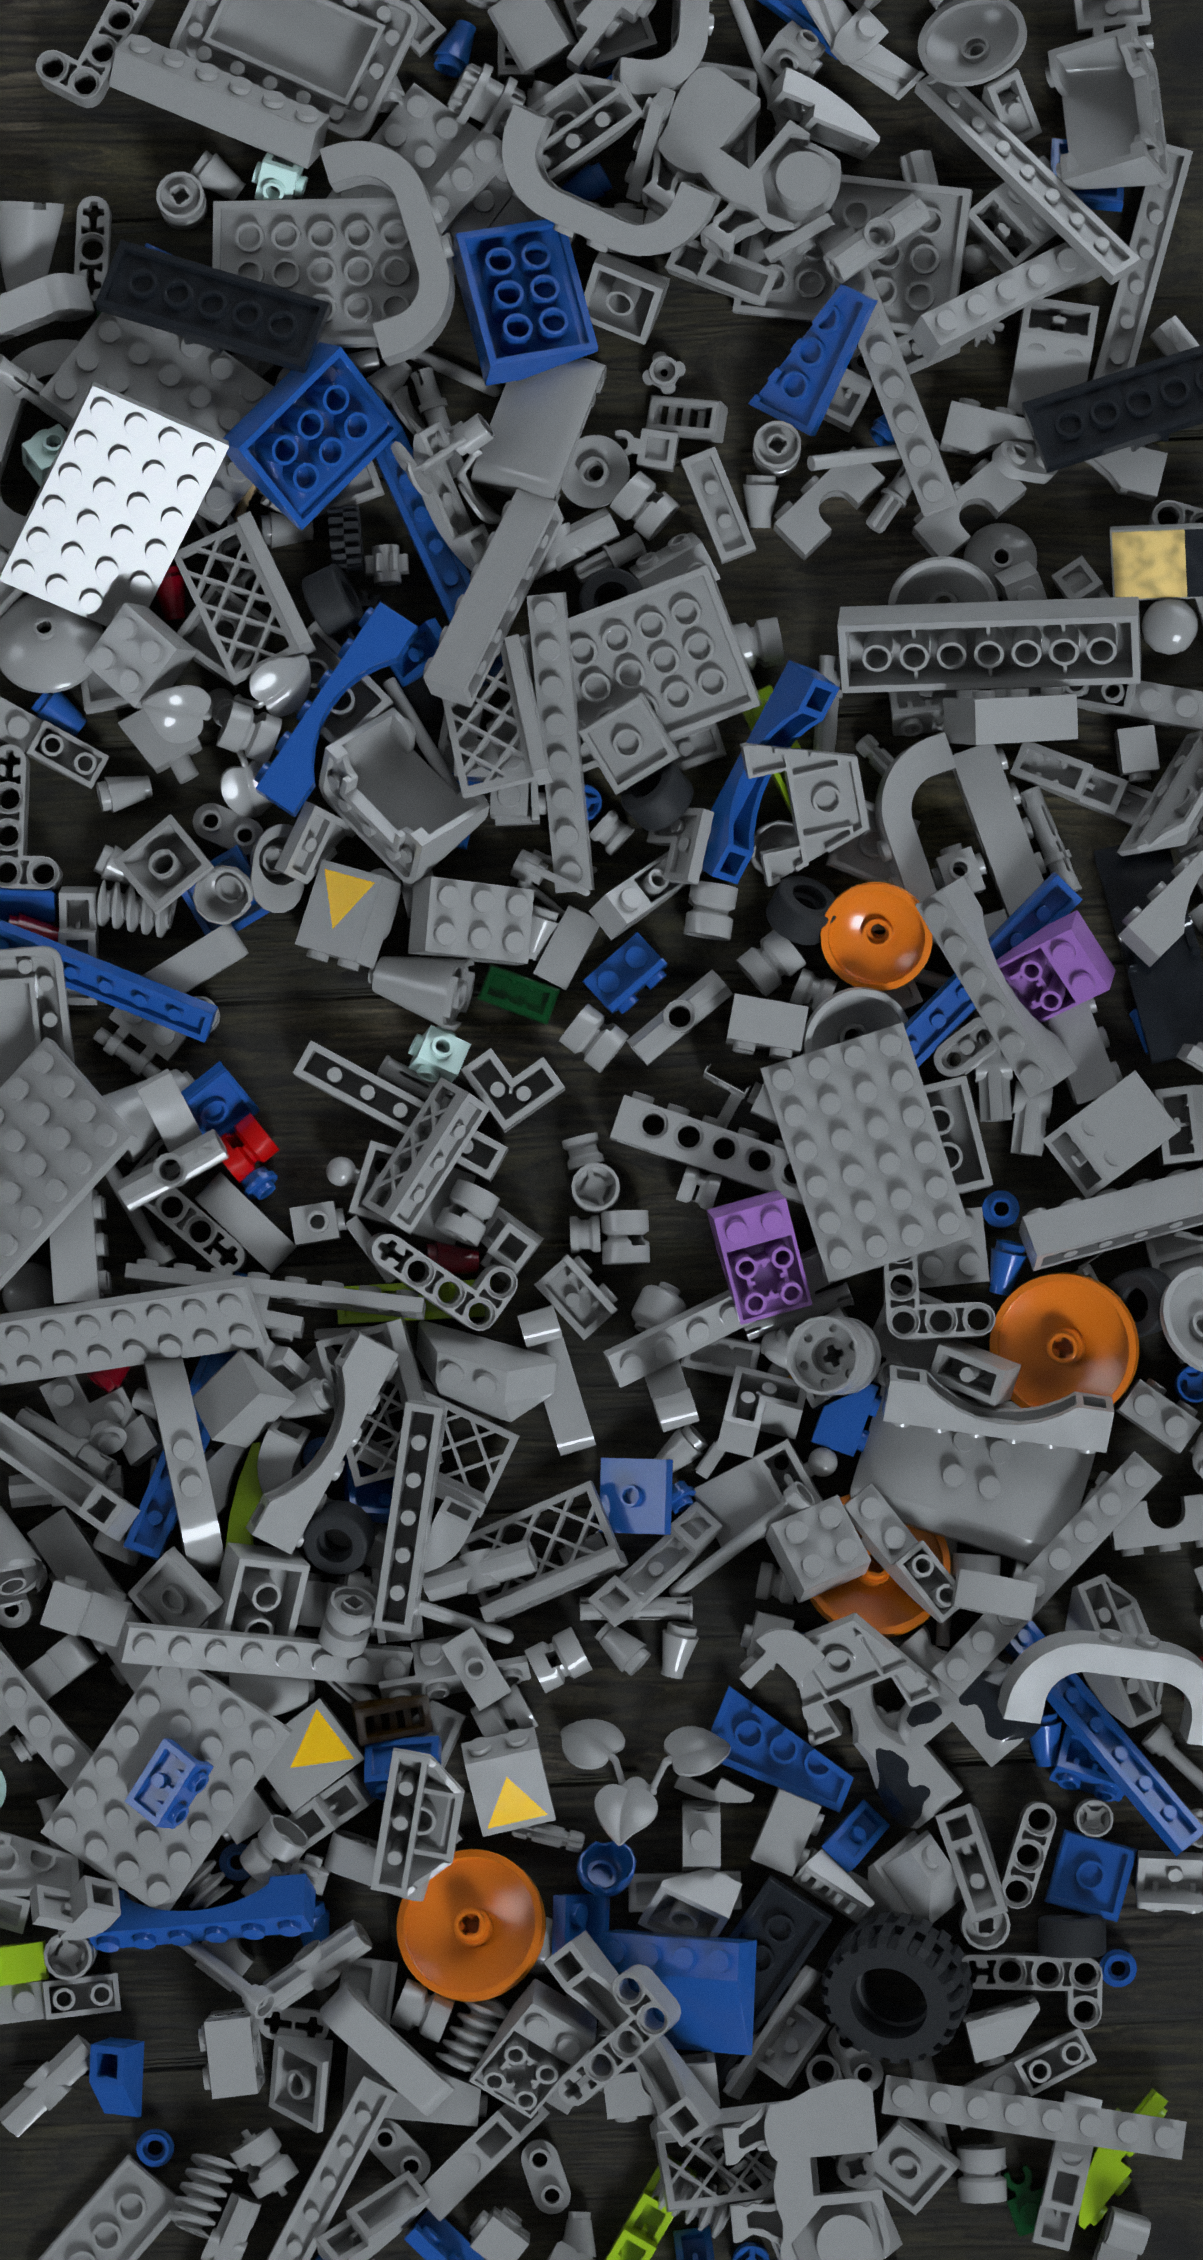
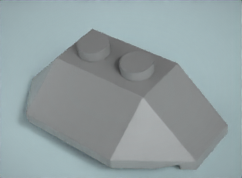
M578 73L570 76L528 107L555 120L543 151L546 172L554 183L565 178L623 136L644 114L624 82Z
M1203 730L1186 735L1118 849L1117 853L1122 857L1185 846L1196 837L1198 833L1197 826L1203 817Z
M424 1320L418 1323L416 1355L439 1397L463 1409L512 1422L553 1395L557 1390L559 1359Z
M1105 1574L1072 1588L1065 1631L1085 1630L1100 1632L1101 1629H1113L1121 1632L1123 1636L1137 1637L1138 1634H1150L1137 1600L1123 1588L1111 1582V1579ZM1082 1672L1087 1686L1108 1712L1127 1727H1135L1161 1714L1162 1705L1160 1700L1164 1682Z
M393 1748L371 1890L409 1896L419 1886L453 1863L465 1790L431 1754Z

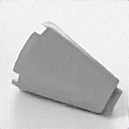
M0 201V263L6 291L13 290L48 275L64 214V204Z
M382 956L376 962L374 969H369L368 983L372 984L373 992L444 1029L456 1031L462 1022L455 1020L459 1012H467L473 993L475 972L468 971V967L474 965V961L467 958Z
M178 1069L170 1071L181 1092L195 1081L187 1071L183 1073ZM141 1082L102 1096L138 1137L135 1143L122 1156L129 1163L139 1160L161 1137L135 1088Z
M0 1505V1608H4L27 1600L28 1596L26 1593L34 1587L39 1592L44 1587L48 1575L44 1563Z
M212 1671L211 1673L212 1676L271 1716L305 1709L308 1701L314 1700V1679Z

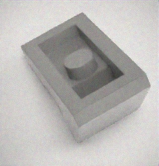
M1017 68L984 85L981 103L1022 143L1042 133L1026 87Z

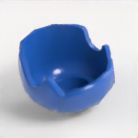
M613 1840L607 1843L595 1841L579 1856L576 1873L584 1889L599 1897H612L620 1894L631 1884L637 1861L632 1848L625 1843L618 1846Z

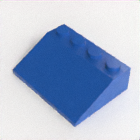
M547 219L455 234L452 247L454 256L452 260L485 386L522 380L598 352V344L569 236L553 229L555 223Z
M319 342L306 373L291 370L223 439L229 441V448L226 454L236 467L298 529L303 530L403 428L340 346Z
M624 1929L600 1932L599 1948L619 1975L633 1965H645L655 1973L678 2001L681 2008L680 2019L664 2034L674 2049L752 2055L757 1940ZM629 1978L630 1988L634 1992L639 1993L638 1983L634 1979ZM653 2007L655 2018L664 2023L665 2019L662 2011Z

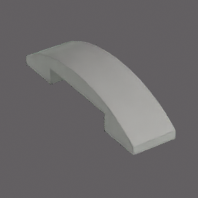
M441 421L433 423L414 435L413 455L417 465H420L450 445ZM452 451L422 471L433 490L429 496L425 497L422 495L432 521L446 544L458 559L472 571L474 566L481 562L486 552L489 534L484 524L473 527L445 462L455 455Z
M697 1501L694 1502L671 1523V1535L662 1537L619 1578L614 1575L588 1599V1602L613 1627H616L640 1611L671 1585L709 1546L722 1530V1525Z

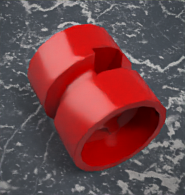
M251 1113L234 1125L235 1133H224L220 1137L230 1157L224 1160L223 1164L238 1182H241L255 1170V1163L257 1161L264 1163L280 1150Z

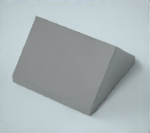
M501 0L487 10L522 75L567 58L578 43L554 0Z
M240 1349L192 1396V1399L212 1440L247 1448L296 1401L297 1397L245 1351Z
M285 2035L274 2037L269 2107L316 2133L323 2132L328 2109L333 2040Z

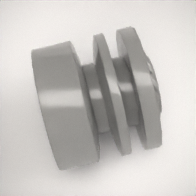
M820 1316L809 1318L796 1327L788 1339L785 1357L787 1370L791 1377L805 1391L817 1395H847L858 1393L871 1384L879 1371L881 1350L874 1332L861 1320L846 1316ZM840 1350H843L844 1356H841L838 1362L836 1356L840 1354Z

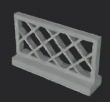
M250 511L237 517L238 522L177 550L174 556L178 569L233 685L249 679L254 669L269 659L294 656L301 653L308 655L316 651ZM237 534L241 547L236 559L219 554L218 551L222 541ZM213 545L212 551L206 549ZM196 553L209 557L202 575L188 571L183 559ZM245 553L250 563L242 561ZM215 559L233 565L227 583L209 577ZM240 567L253 571L256 574V580L251 591L233 585ZM192 578L200 581L197 589ZM206 583L224 589L218 607L203 603L201 595ZM260 585L266 596L258 594ZM230 591L249 597L242 615L224 610ZM255 599L270 604L272 610L267 623L248 618ZM207 611L215 613L213 620H211ZM221 615L240 621L233 640L218 635L216 631ZM275 618L277 619L281 628L273 626ZM245 624L264 629L257 648L239 642ZM270 632L285 636L290 646L277 654L264 650ZM222 643L230 645L228 653ZM236 648L255 653L251 666L236 673L231 663ZM261 656L267 657L259 662Z
M519 634L504 637L505 643L502 644L496 656H502L503 667L495 678L487 674L485 681L491 684L481 699L475 698L474 704L476 706L466 720L454 714L453 709L457 703L442 698L461 793L464 799L537 781L539 786L553 782L526 651ZM505 676H506L507 684H508V685H506L505 683L502 682L503 679L505 678ZM497 688L509 693L511 698L502 711L488 704ZM483 709L498 717L488 732L473 725ZM512 710L515 718L509 716ZM504 721L517 727V734L509 745L494 737ZM456 723L461 725L459 731H457ZM468 730L483 738L473 754L461 748L460 745ZM490 742L505 750L495 766L480 758ZM519 743L521 746V751L516 749ZM514 755L524 761L526 772L509 775L501 769L510 756ZM463 756H464L465 758L469 759L465 765H464ZM475 763L490 771L484 782L469 786L467 775Z
M404 1318L357 1330L366 1336L383 1332L386 1346L393 1349L399 1355L396 1359L398 1367L394 1374L396 1379L395 1387L390 1396L381 1391L378 1392L380 1397L387 1400L376 1419L368 1414L366 1415L365 1419L374 1424L363 1442L358 1441L357 1445L361 1447L356 1456L354 1448L349 1447L346 1452L355 1487L395 1476L396 1468L383 1471L387 1462L394 1466L397 1465V1461L390 1457L401 1437V1430L398 1432L380 1422L390 1403L404 1410L405 1402L409 1400L427 1402ZM349 1333L315 1342L325 1379L331 1383L336 1395V1404L333 1407L334 1412L337 1405L338 1380L335 1383L332 1369L336 1371V1367L330 1363L326 1347L338 1343L344 1345ZM398 1390L402 1403L393 1399ZM377 1426L397 1436L387 1455L367 1445ZM364 1449L382 1458L383 1462L376 1473L361 1477L357 1461ZM441 1454L440 1464H442V1463L444 1462V1461H443L442 1454Z
M395 1376L390 1381H384L380 1389L381 1392L384 1393L388 1382L396 1385ZM424 1390L427 1401L448 1405V1410L455 1413V1415L446 1418L445 1431L450 1445L442 1447V1452L452 1448L459 1469L447 1474L438 1473L435 1497L444 1500L447 1495L480 1511L478 1517L481 1518L520 1435ZM380 1397L379 1402L381 1408H383L385 1402L384 1399ZM396 1407L386 1410L383 1416L389 1427L393 1428L389 1414L403 1409ZM373 1412L370 1416L376 1419L379 1414L373 1415ZM459 1417L470 1420L475 1436L454 1442L448 1421ZM364 1419L360 1426L363 1428L359 1439L362 1442L366 1438L364 1433L370 1422L367 1419ZM476 1424L489 1431L480 1434ZM497 1433L509 1439L503 1454L488 1459L482 1437ZM391 1434L392 1437L379 1442L370 1439L367 1445L387 1455L390 1448L383 1444L394 1442L397 1436ZM477 1440L484 1461L463 1467L456 1447ZM399 1443L396 1446V1451L394 1450L390 1457L395 1461L398 1458ZM357 1444L353 1447L355 1456L361 1447ZM364 1449L358 1459L379 1469L383 1462L382 1458ZM500 1459L493 1473L490 1463ZM387 1462L383 1471L396 1468V1466ZM486 1464L491 1480L485 1493L470 1486L465 1472ZM461 1473L464 1483L452 1478L451 1476Z
M593 1481L585 1482L470 1533L460 1549L461 1555L469 1553L471 1551L468 1544L480 1539L493 1543L491 1550L497 1549L499 1546H507V1544L501 1541L507 1527L513 1524L527 1528L523 1540H530L533 1531L551 1538L543 1559L537 1557V1561L541 1564L535 1578L528 1581L520 1578L507 1580L502 1592L490 1598L486 1591L477 1593L482 1605L480 1610L485 1622L492 1624L629 1565L624 1551L619 1548ZM587 1492L592 1504L587 1519L569 1513L574 1498ZM565 1502L563 1509L554 1507ZM547 1509L560 1513L553 1534L535 1527L540 1513ZM595 1514L598 1518L600 1525L592 1522ZM567 1516L585 1523L576 1544L559 1537ZM532 1517L529 1522V1525L524 1522H521L522 1520ZM590 1526L603 1531L608 1546L597 1551L582 1547ZM498 1532L495 1539L488 1537L489 1535ZM557 1541L574 1548L569 1563L563 1566L549 1562ZM580 1551L588 1553V1555L578 1559ZM547 1566L554 1568L553 1570L544 1573ZM513 1580L521 1583L513 1588H510Z
M768 2103L720 2109L724 2115L692 2139H700L696 2146L691 2142L684 2145L691 2153L681 2167L667 2157L665 2144L677 2142L659 2117L652 2121L649 2127L651 2139L655 2140L667 2212L774 2198L773 2189H770L773 2185L774 2172L758 2161L763 2151H758L754 2157L749 2153L743 2156V2159L749 2164L741 2176L737 2178L721 2166L725 2159V2152L716 2162L699 2149L706 2138L715 2137L724 2144L722 2127L741 2126L746 2120L755 2115L763 2105ZM694 2155L712 2167V2170L702 2183L684 2170ZM753 2166L771 2179L764 2190L754 2191L743 2182V2179ZM670 2169L676 2172L672 2179L670 2175ZM716 2171L734 2184L727 2195L718 2196L706 2187V2184ZM679 2175L697 2188V2191L690 2200L675 2201L672 2185ZM737 2188L744 2191L743 2193L733 2194ZM701 2192L707 2196L705 2198H697Z

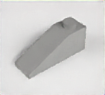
M970 1803L935 1816L971 1923L974 1924L1007 1912L1008 1908L993 1852L979 1810Z

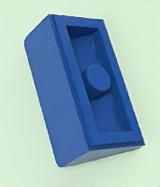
M0 888V919L8 920L9 914L19 916L20 912L43 922L53 923L56 921L58 896L52 890Z

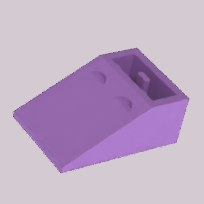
M1078 910L1044 926L996 960L1006 982L1018 1000L1040 1023L1110 990L1116 971Z
M779 1190L706 1210L715 1246L740 1325L813 1305L787 1201Z

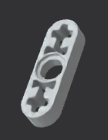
M98 196L84 198L77 208L74 274L85 276L88 284L89 272L87 269L81 271V267L84 266L90 269L103 267L102 271L94 270L95 282L102 287L110 266L112 214L108 203ZM92 206H98L99 211L104 213V216L97 218L96 226L98 232L104 231V235L91 232V221L89 216L85 215V212H91ZM83 230L89 231L88 233L83 234ZM90 241H97L103 246V253L96 260H88L82 254L84 245ZM95 289L93 295H91L93 305H95L100 289Z

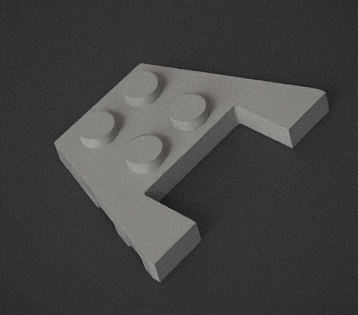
M752 743L740 744L745 775L748 779L783 771L785 773L797 843L759 852L765 884L768 887L779 883L781 878L793 871H799L808 866L810 861L825 852L830 853L870 829L856 755Z
M856 1612L804 1633L825 1655V1658L799 1684L796 1682L801 1694L803 1716L807 1721L808 1738L812 1747L842 1735L843 1726L828 1702L889 1677L893 1679L910 1707L940 1696V1684Z

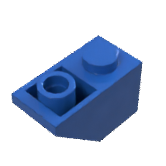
M870 1384L858 1393L849 1394L823 1406L810 1442L850 1457H854L856 1451L863 1452L870 1431L864 1430L868 1415L876 1416L882 1400V1396L876 1394L879 1386Z
M109 2037L91 2044L89 2083L104 2113L132 2117L141 2116L144 2041Z

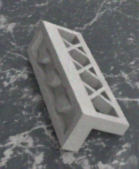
M441 1077L361 1204L411 1235L487 1115L490 1107L469 1092ZM448 1091L454 1093L455 1096L448 1107L440 1110V1103ZM432 1125V1132L429 1137L420 1142V1134L424 1128ZM412 1156V1164L407 1171L400 1174L401 1164L405 1159ZM392 1189V1195L384 1208L377 1205L384 1191Z

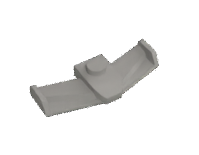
M801 0L828 43L830 52L843 65L849 66L898 101L926 74L922 70H916L879 44L889 31L865 5L852 16L843 0Z

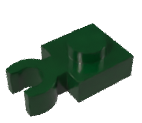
M1026 2164L1021 2165L1024 2178L1020 2182H1013L1007 2170L1003 2172V2177L1007 2179V2187L1014 2191L1016 2195L1007 2198L1006 2202L1019 2237L1034 2232L1043 2193L1041 2187L1030 2189L1032 2173Z

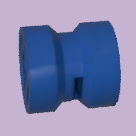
M1191 1366L1184 1367L1177 1372L1173 1387L1180 1399L1190 1403L1203 1401V1372Z

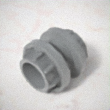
M471 63L465 67L447 103L448 109L457 114L455 121L464 125L470 116L483 123L481 130L483 129L486 133H493L502 138L513 105L524 104L526 99L525 92L516 87L518 80L511 76L507 78L504 84L491 78L493 66L484 63L482 68Z

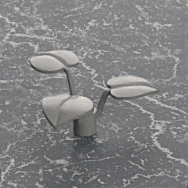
M403 386L395 391L391 397V403L404 425L413 435L425 429L424 423L410 400L408 386ZM477 413L464 423L460 421L454 426L445 428L446 435L454 433L450 437L451 444L420 465L416 464L410 453L401 443L395 441L391 444V450L396 461L407 472V476L414 488L425 497L432 494L433 490L431 484L422 473L423 470L455 449L461 456H464L466 453L470 454L456 473L460 483L458 487L472 510L482 521L488 524H500L501 516L482 499L466 476V472L474 460L483 453L480 448L495 438L492 428L482 415Z
M304 653L272 658L258 665L252 672L249 680L250 693L258 701L243 698L240 694L233 696L225 688L214 689L208 694L198 686L181 685L158 691L142 700L141 705L150 718L155 730L163 739L172 743H185L193 740L202 732L203 720H210L212 717L217 725L222 726L232 701L256 709H260L265 705L268 712L275 717H283L293 713L303 704L309 692L311 682L310 665ZM241 749L237 752L241 766H233L223 772L220 780V790L223 799L234 812L243 817L256 818L261 816L272 804L271 801L257 793L255 789L258 782L254 779L264 764L255 760L248 764L245 753Z
M585 1719L571 1723L560 1731L562 1751L567 1760L576 1767L592 1770L603 1767L608 1760L612 1762L618 1784H609L599 1790L595 1797L594 1807L601 1826L618 1846L624 1844L632 1835L647 1827L655 1819L658 1812V1803L653 1795L657 1794V1787L668 1765L672 1764L674 1771L680 1776H699L721 1764L731 1751V1746L727 1741L704 1728L696 1726L681 1727L671 1732L665 1739L664 1750L669 1756L662 1760L652 1783L648 1784L640 1777H632L627 1781L625 1780L620 1761L615 1755L624 1749L625 1738L615 1725L603 1720Z

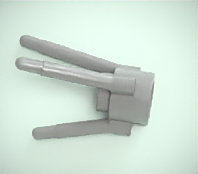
M522 849L513 865L510 876L519 880L518 887L534 890V896L549 909L558 912L560 917H563L565 911L535 887L533 883L540 885L543 878L584 896L590 894L589 889L548 871V865L545 863L553 864L551 855H546L534 849L533 853ZM592 866V867H593V873H596V872H597V867Z

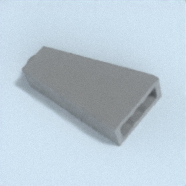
M349 2045L342 2114L364 2072L391 2085ZM432 2065L455 2088L445 2101L427 2117L398 2091L385 2118L478 2127L479 2117L486 2118L488 2095L481 2094V2088L469 2082V2079Z

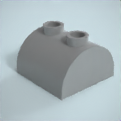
M600 251L594 261L584 293L592 324L645 345L665 299L670 278Z

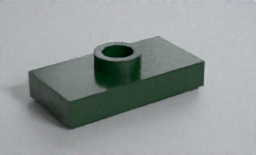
M490 964L477 999L548 1025L560 989Z

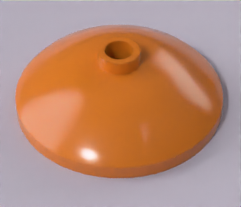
M885 882L862 883L841 893L829 906L825 917L828 918V923L821 929L820 935L822 951L831 969L842 980L854 987H868L879 991L896 989L914 979L927 963L933 943V935L915 906L920 901L907 890ZM836 916L835 920L830 924L832 917ZM880 924L884 926L886 931L883 934H876L872 927Z

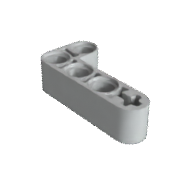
M110 0L78 60L57 50H47L37 58L36 71L43 86L81 107L93 108L99 105L110 87L109 81L115 49L131 33L138 34L155 0ZM119 16L129 18L130 23L124 29L117 30L111 26L113 20ZM107 48L113 51L112 57L106 62H99L94 59L95 54L100 49ZM52 64L62 65L63 71L59 76L51 78L45 75L48 66ZM90 80L96 83L95 89L89 94H81L77 91L78 86L83 81Z
M69 273L50 274L1 294L0 343L53 321L71 322L93 315L95 309L85 276Z
M12 744L3 745L0 747V834L6 828H15L18 831V839L11 846H4L0 843V869L9 864L14 865L17 869L15 879L9 883L0 882V888L52 890L54 892L63 881V872L60 866L50 857L27 856L30 790L29 758L18 746ZM10 755H14L20 761V765H14L13 778L16 781H21L20 784L10 781L9 769L3 765V762L10 760ZM8 791H16L20 797L19 803L12 809H5L1 805L2 796ZM46 865L53 867V879L47 884L37 883L35 878L36 871Z
M162 1139L153 1145L130 1174L154 1162L160 1156V1152L166 1147ZM178 1162L173 1165H165L164 1167L165 1177L170 1181L181 1170ZM176 1187L144 1204L216 1268L229 1269L233 1273L239 1272L244 1268L247 1262L245 1248ZM173 1197L179 1198L183 1204V1211L178 1217L168 1218L163 1210L165 1202ZM199 1222H206L211 1228L209 1239L201 1243L194 1241L191 1235L193 1226ZM220 1234L224 1236V1239L218 1243L230 1251L234 1247L237 1249L235 1257L238 1261L235 1265L228 1262L223 1266L221 1262L224 1257L214 1248L210 1255L206 1252L207 1249L217 1242Z
M380 1232L373 1235L367 1243L366 1252L374 1264L413 1291L418 1292L420 1296L462 1325L476 1331L489 1329L495 1323L518 1287L516 1274L505 1266L490 1265L486 1267L470 1287L396 1235ZM391 1241L392 1243L389 1248L397 1255L404 1257L399 1262L388 1256L380 1258L382 1251L378 1248L381 1242L388 1244ZM414 1261H421L425 1267V1273L418 1281H412L408 1276V1267ZM497 1272H502L506 1277V1286L500 1292H494L490 1287V1279ZM445 1282H451L455 1287V1295L448 1302H442L438 1296L439 1287ZM476 1303H481L485 1308V1317L479 1323H473L469 1318L470 1307Z
M551 1305L518 1315L527 1349L559 1359L557 1390L553 1395L544 1400V1404L560 1456L595 1446V1439L554 1306Z
M679 1359L644 1376L660 1428L663 1432L700 1421Z
M68 1634L22 1672L43 1698L48 1701L96 1664L99 1659L81 1635L73 1636ZM0 1708L1 1737L14 1727L15 1724Z
M964 1952L965 1955L962 1962L967 1961L969 1964V1961L973 1960L978 1968H989L987 1960H993L991 1965L993 1981H987L988 1974L986 1972L974 1973V1979H971L973 1989L1065 1991V2012L1073 2025L1084 2030L1091 2029L1101 2020L1103 1974L1102 1968L1094 1958H1052L1042 1956L1040 1953ZM1007 1961H1013L1019 1967L1018 1975L1010 1981L999 1977V1968ZM1044 1962H1051L1056 1966V1975L1050 1981H1040L1036 1974L1037 1968ZM1081 1963H1089L1094 1969L1093 1977L1087 1982H1078L1074 1976L1076 1967ZM1080 2001H1089L1093 2005V2013L1086 2020H1078L1074 2017V2007Z
M642 1964L633 1965L614 1979L612 1995L628 2014L629 2018L560 2078L557 2086L558 2094L566 2104L579 2106L585 2103L671 2029L680 2019L681 2008L678 2001L649 1967ZM629 1978L634 1979L638 1983L639 1993L634 1992L630 1988ZM653 2007L662 2011L665 2019L664 2023L655 2018ZM627 2031L636 2035L638 2046L629 2042ZM601 2054L606 2055L610 2059L611 2069L603 2065L600 2058ZM587 2074L591 2080L579 2088L577 2082Z
M347 1982L320 2008L319 2011L322 2019L330 2029L425 2116L429 2117L455 2090L453 2085L371 2009L366 1999Z
M1110 2206L1092 2260H1136L1138 2255L1143 2254L1151 2229L1149 2219L1145 2216Z

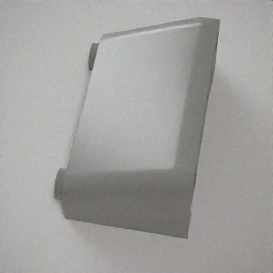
M1127 26L1049 50V66L1045 67V74L1051 88L1056 87L1062 96L1068 153L1062 154L1060 163L1056 164L1058 178L1070 190L1154 186L1169 181L1170 170L1157 67L1152 53L1133 28Z
M579 358L522 380L506 382L490 423L495 438L481 447L483 453L469 467L468 470L472 471L471 482L513 497L516 490L520 489L557 501L558 503L560 498L559 492L562 483L566 479L568 467L591 408L594 407L596 402V393H601L606 380V365L590 359Z
M393 707L325 747L319 778V789L327 804L405 883L412 884L424 877L486 820L490 804L483 794L465 799L461 791L457 794L413 750L416 735L415 727L408 718L403 717Z

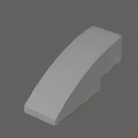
M786 67L772 83L767 109L800 122L799 126L810 133V140L860 160H864L879 144L880 136L863 117L840 97L813 79Z
M696 240L672 251L665 266V269L671 275L762 307L765 306L779 274L778 271L736 254L733 255L731 262L727 264L705 249L701 242Z
M62 886L59 891L58 943L99 959V925L96 914L99 887ZM66 988L68 1005H97L98 1000Z
M356 1767L286 1818L293 1821L305 1832L309 1838V1847H311L365 1809L377 1798L370 1796L364 1783V1777Z
M408 2170L347 2210V2219L316 2238L318 2254L323 2260L370 2259L416 2218L430 2202V2197Z

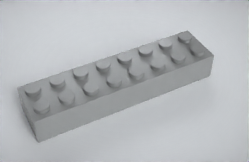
M1139 597L840 607L837 628L842 693L1141 684Z

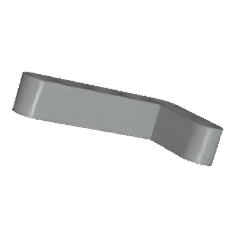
M917 1255L882 1266L885 1326L888 1334L895 1340L978 1338L985 1336L994 1327L995 1313L989 1305L982 1302L920 1305ZM896 1276L908 1278L911 1282L910 1293L905 1296L894 1294L890 1286L891 1280ZM972 1310L983 1311L988 1318L986 1328L982 1330L971 1328L967 1320L968 1314ZM941 1311L950 1317L951 1323L948 1330L938 1332L932 1328L930 1317L934 1312ZM906 1313L912 1318L913 1328L909 1333H899L893 1328L892 1321L895 1315Z

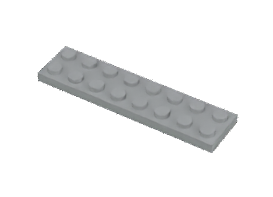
M247 1277L0 1314V1385L142 1365L144 1360L189 1358L240 1349L264 1347L267 1345L269 1337Z

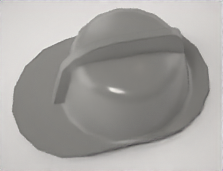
M277 824L268 828L259 837L250 853V881L254 889V899L263 909L272 913H284L293 909L300 901L305 885L274 869L293 829V826L289 824Z

